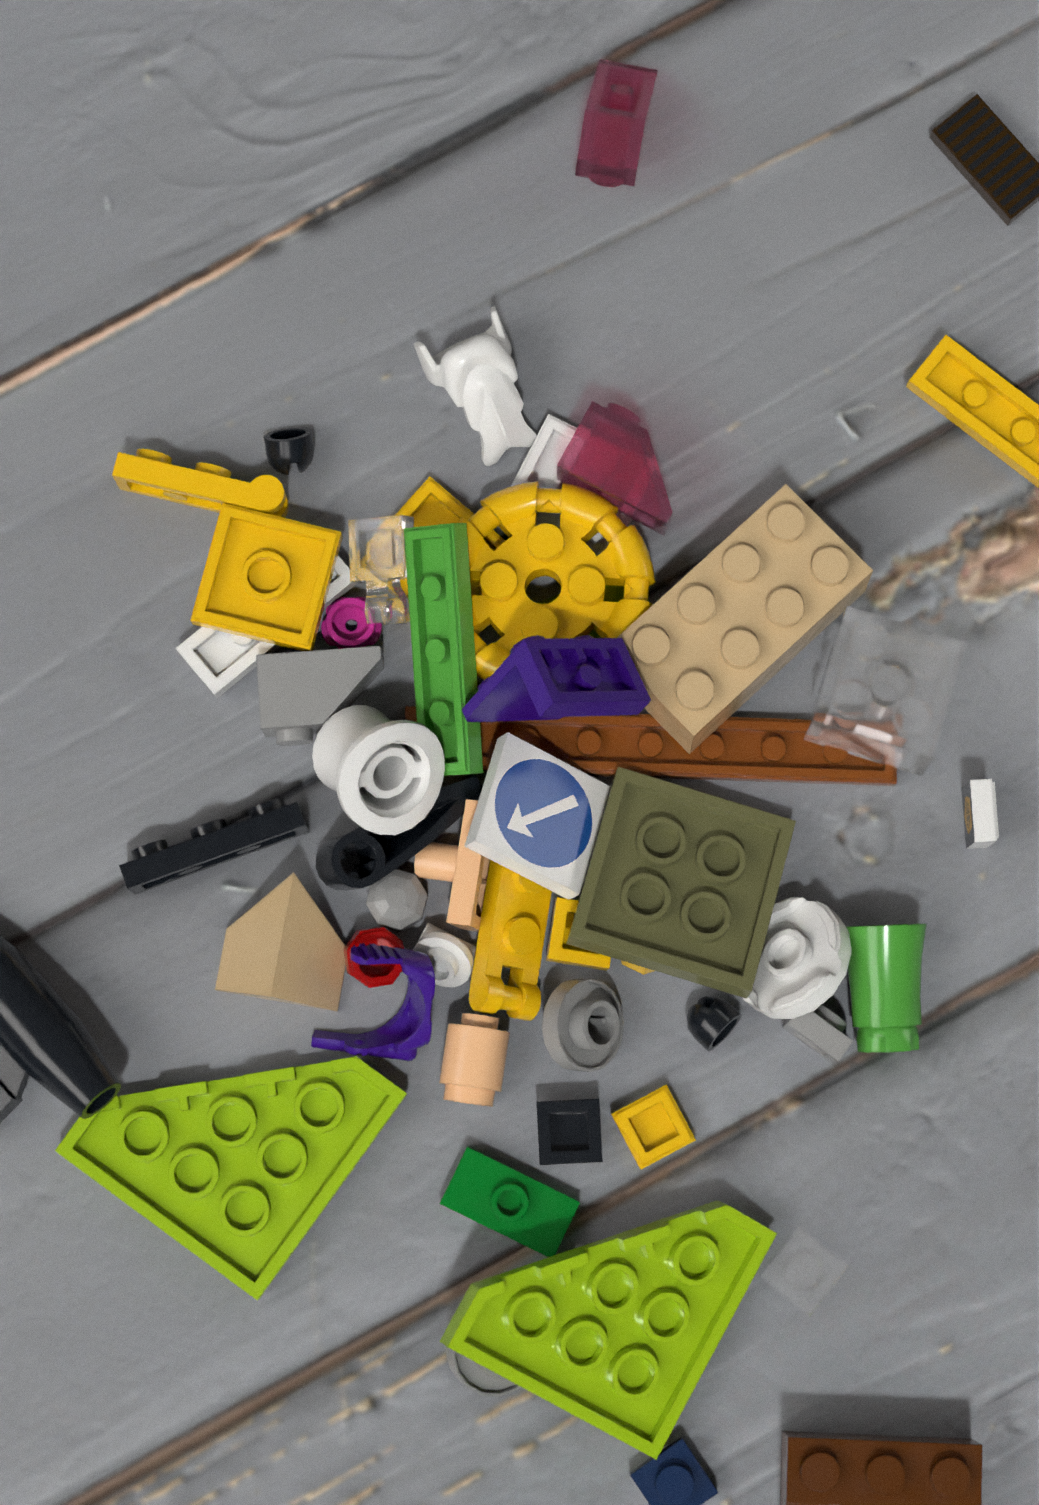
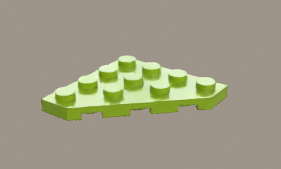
M355 1056L304 1066L159 1088L151 1091L116 1095L106 1107L95 1115L86 1119L79 1117L55 1149V1152L258 1301L408 1094Z
M716 1200L471 1283L439 1342L657 1460L777 1233L731 1206Z

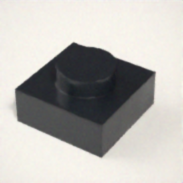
M599 1099L536 1102L540 1165L603 1162Z

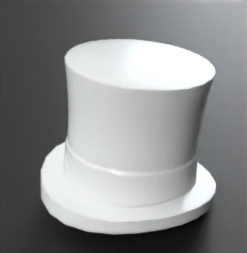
M354 705L332 715L318 732L313 745V767L318 778L325 786L337 792L344 812L352 821L365 830L379 835H397L412 829L426 817L439 796L445 772L443 749L436 735L420 723L409 720L390 721L382 712L374 707Z

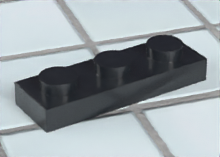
M276 798L253 806L248 810L251 818L227 826L225 819H217L199 825L190 830L192 839L168 847L166 840H159L140 846L131 851L132 861L119 865L126 887L136 895L309 833L302 809L297 802L286 805L284 798Z

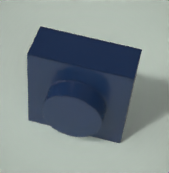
M682 1437L665 1447L657 1460L651 1457L629 1472L649 1505H702L718 1493Z

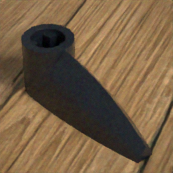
M477 776L442 787L434 806L426 817L412 829L397 835H379L358 827L348 834L328 839L320 846L316 855L315 867L319 878L326 886L335 890L347 891L373 885L415 856L464 814L466 799H479L482 785ZM343 850L345 852L355 851L358 854L360 863L354 865L358 870L357 873L355 871L347 873L343 871L340 863L341 860L346 858L342 853Z

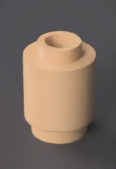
M462 1013L461 1024H448L439 1083L445 1084L443 1100L493 1107L495 1092L502 1091L510 1032L498 1030L499 1018Z

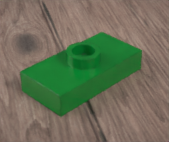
M467 1147L439 1204L546 1257H551L556 1254L580 1202Z

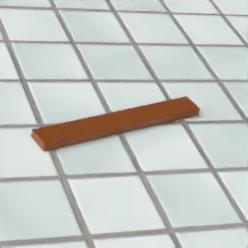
M405 706V720L417 722L415 706ZM650 714L563 717L558 720L480 722L483 773L488 771L497 738L509 732L590 776L614 777L617 768L621 767L654 778L877 786H895L897 784L898 723L729 717L690 754Z

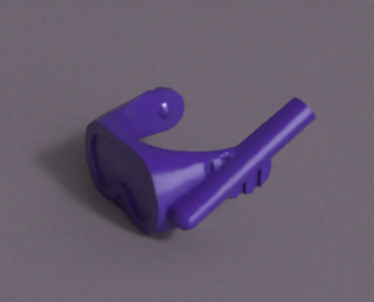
M371 943L369 945L359 944L358 947L354 945L351 948L350 958L355 963L361 965H401L402 971L406 974L408 980L405 1000L398 1013L385 1025L376 1030L360 1034L315 1030L312 1035L311 1046L313 1048L347 1052L352 1055L361 1054L362 1056L368 1055L412 1061L417 1056V1049L428 1045L431 1039V1005L435 993V974L432 962L427 954L419 951L383 945L377 946Z

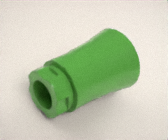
M927 923L846 926L849 931L852 950L847 969L851 993L852 1027H859L856 1038L857 1052H904L919 1050V1035L916 1025H922L921 972Z

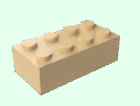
M785 484L617 637L623 639L651 698V701L644 709L690 754L865 592L873 569Z

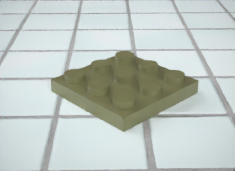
M618 767L610 788L566 944L747 999L753 989L796 821Z

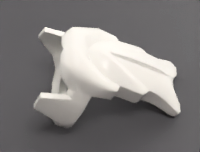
M495 306L490 307L492 325L486 332L462 340L434 356H431L424 344L420 342L414 343L427 380L435 386L444 387L455 405L463 408L469 426L478 431L481 439V459L483 464L488 467L497 463L507 449L511 447H531L537 437V433L526 424L521 413L524 403L514 385L518 375L514 360L511 357L512 347Z

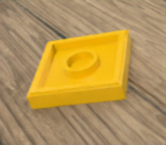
M222 503L190 621L193 625L299 651H313L343 539L342 532Z

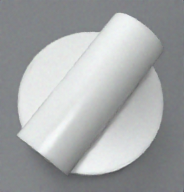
M428 922L413 950L423 952L430 958L434 969L436 985L457 987L464 984L473 970L476 946Z

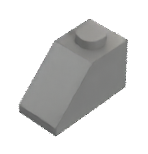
M370 646L256 655L260 726L265 737H276V744L280 746H298L313 743V734H318L324 723L332 715L344 708L350 707L384 669L381 647Z

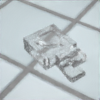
M395 515L348 520L350 582L366 583L365 617L367 624L383 623V625L388 626L409 623V602L401 587L400 580L407 579L404 528L414 527V517Z

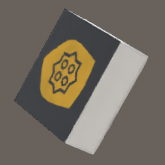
M992 779L969 780L961 788L966 849L988 848L999 838L995 782H992Z

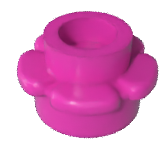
M340 597L327 607L326 620L321 623V632L324 640L328 645H335L338 649L372 646L376 644L382 632V623L376 618L377 609L375 605L363 597ZM350 620H354L358 624L354 631L346 629V623Z

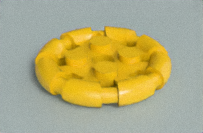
M538 481L521 483L487 496L480 501L482 505L480 510L468 520L462 516L457 521V523H467L470 578L480 579L482 595H471L476 671L477 676L483 680L492 676L510 655L511 648L527 637L539 635L544 638H576L588 635L594 629L601 638H617L653 605L648 601L649 586L655 583L654 568L642 536L634 525L627 527L616 515L618 507L593 491L568 483H562V489L539 488ZM538 512L561 513L560 529L549 523L537 525ZM496 527H499L509 538L493 551L483 538ZM599 532L608 541L609 545L602 553L596 556L586 543ZM538 577H551L561 585V592L553 602L538 604L530 600L526 595L528 585ZM605 585L624 586L623 599L619 600V602L604 601ZM491 624L501 638L497 642L487 645L478 634Z

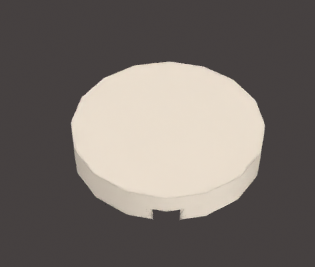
M789 897L775 903L753 989L748 998H743V1000L755 1010L772 1019H794L815 1011L833 996L847 973L852 953L849 931L840 917L827 905L819 901H807L803 897Z

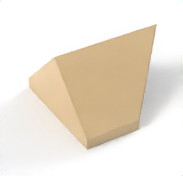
M294 872L226 929L215 990L338 1012L346 970L343 950L345 945Z

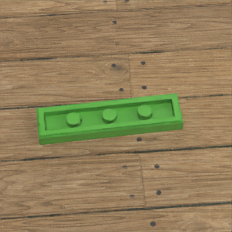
M467 523L404 528L417 723L428 728L440 741L445 760L444 776L483 773L480 722H467L462 712V708L478 691Z

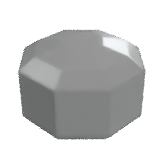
M395 869L370 886L366 904L379 926L402 932L423 919L428 895L416 874Z

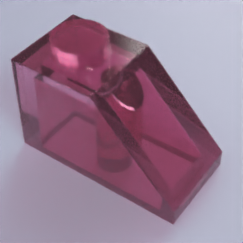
M599 59L585 108L575 176L589 178L593 183L604 187H617L622 184L635 185L658 70Z
M592 401L557 464V480L595 492L618 507V512L664 536L670 526L673 512L647 429L639 426L640 418L625 407L609 403L605 408Z

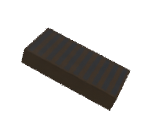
M978 94L932 130L929 138L1007 226L1039 201L1038 161Z

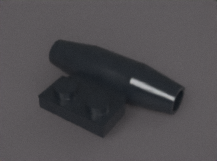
M0 935V1123L23 1101L21 1097L29 1076L81 1118L86 1119L95 1115L115 1098L121 1088L120 1082L82 1020L23 953Z

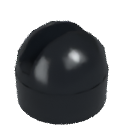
M303 427L285 428L272 431L264 436L266 456L269 464L275 471L283 475H289V464L296 463L299 473H302L313 461L314 441L311 429Z
M704 996L697 1001V1004L689 1008L687 1027L694 1039L707 1051H711L731 1033L741 1019L742 1014L729 1002L720 997Z

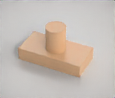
M466 799L459 845L431 842L415 855L414 870L417 878L453 882L446 923L462 930L479 932L490 859L464 847L478 800Z

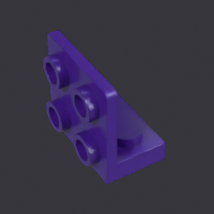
M536 635L519 641L511 648L507 659L492 676L480 683L477 693L462 708V712L467 722L558 720L563 717L638 715L651 701V698L622 638H593L590 635L576 638H544L543 636Z

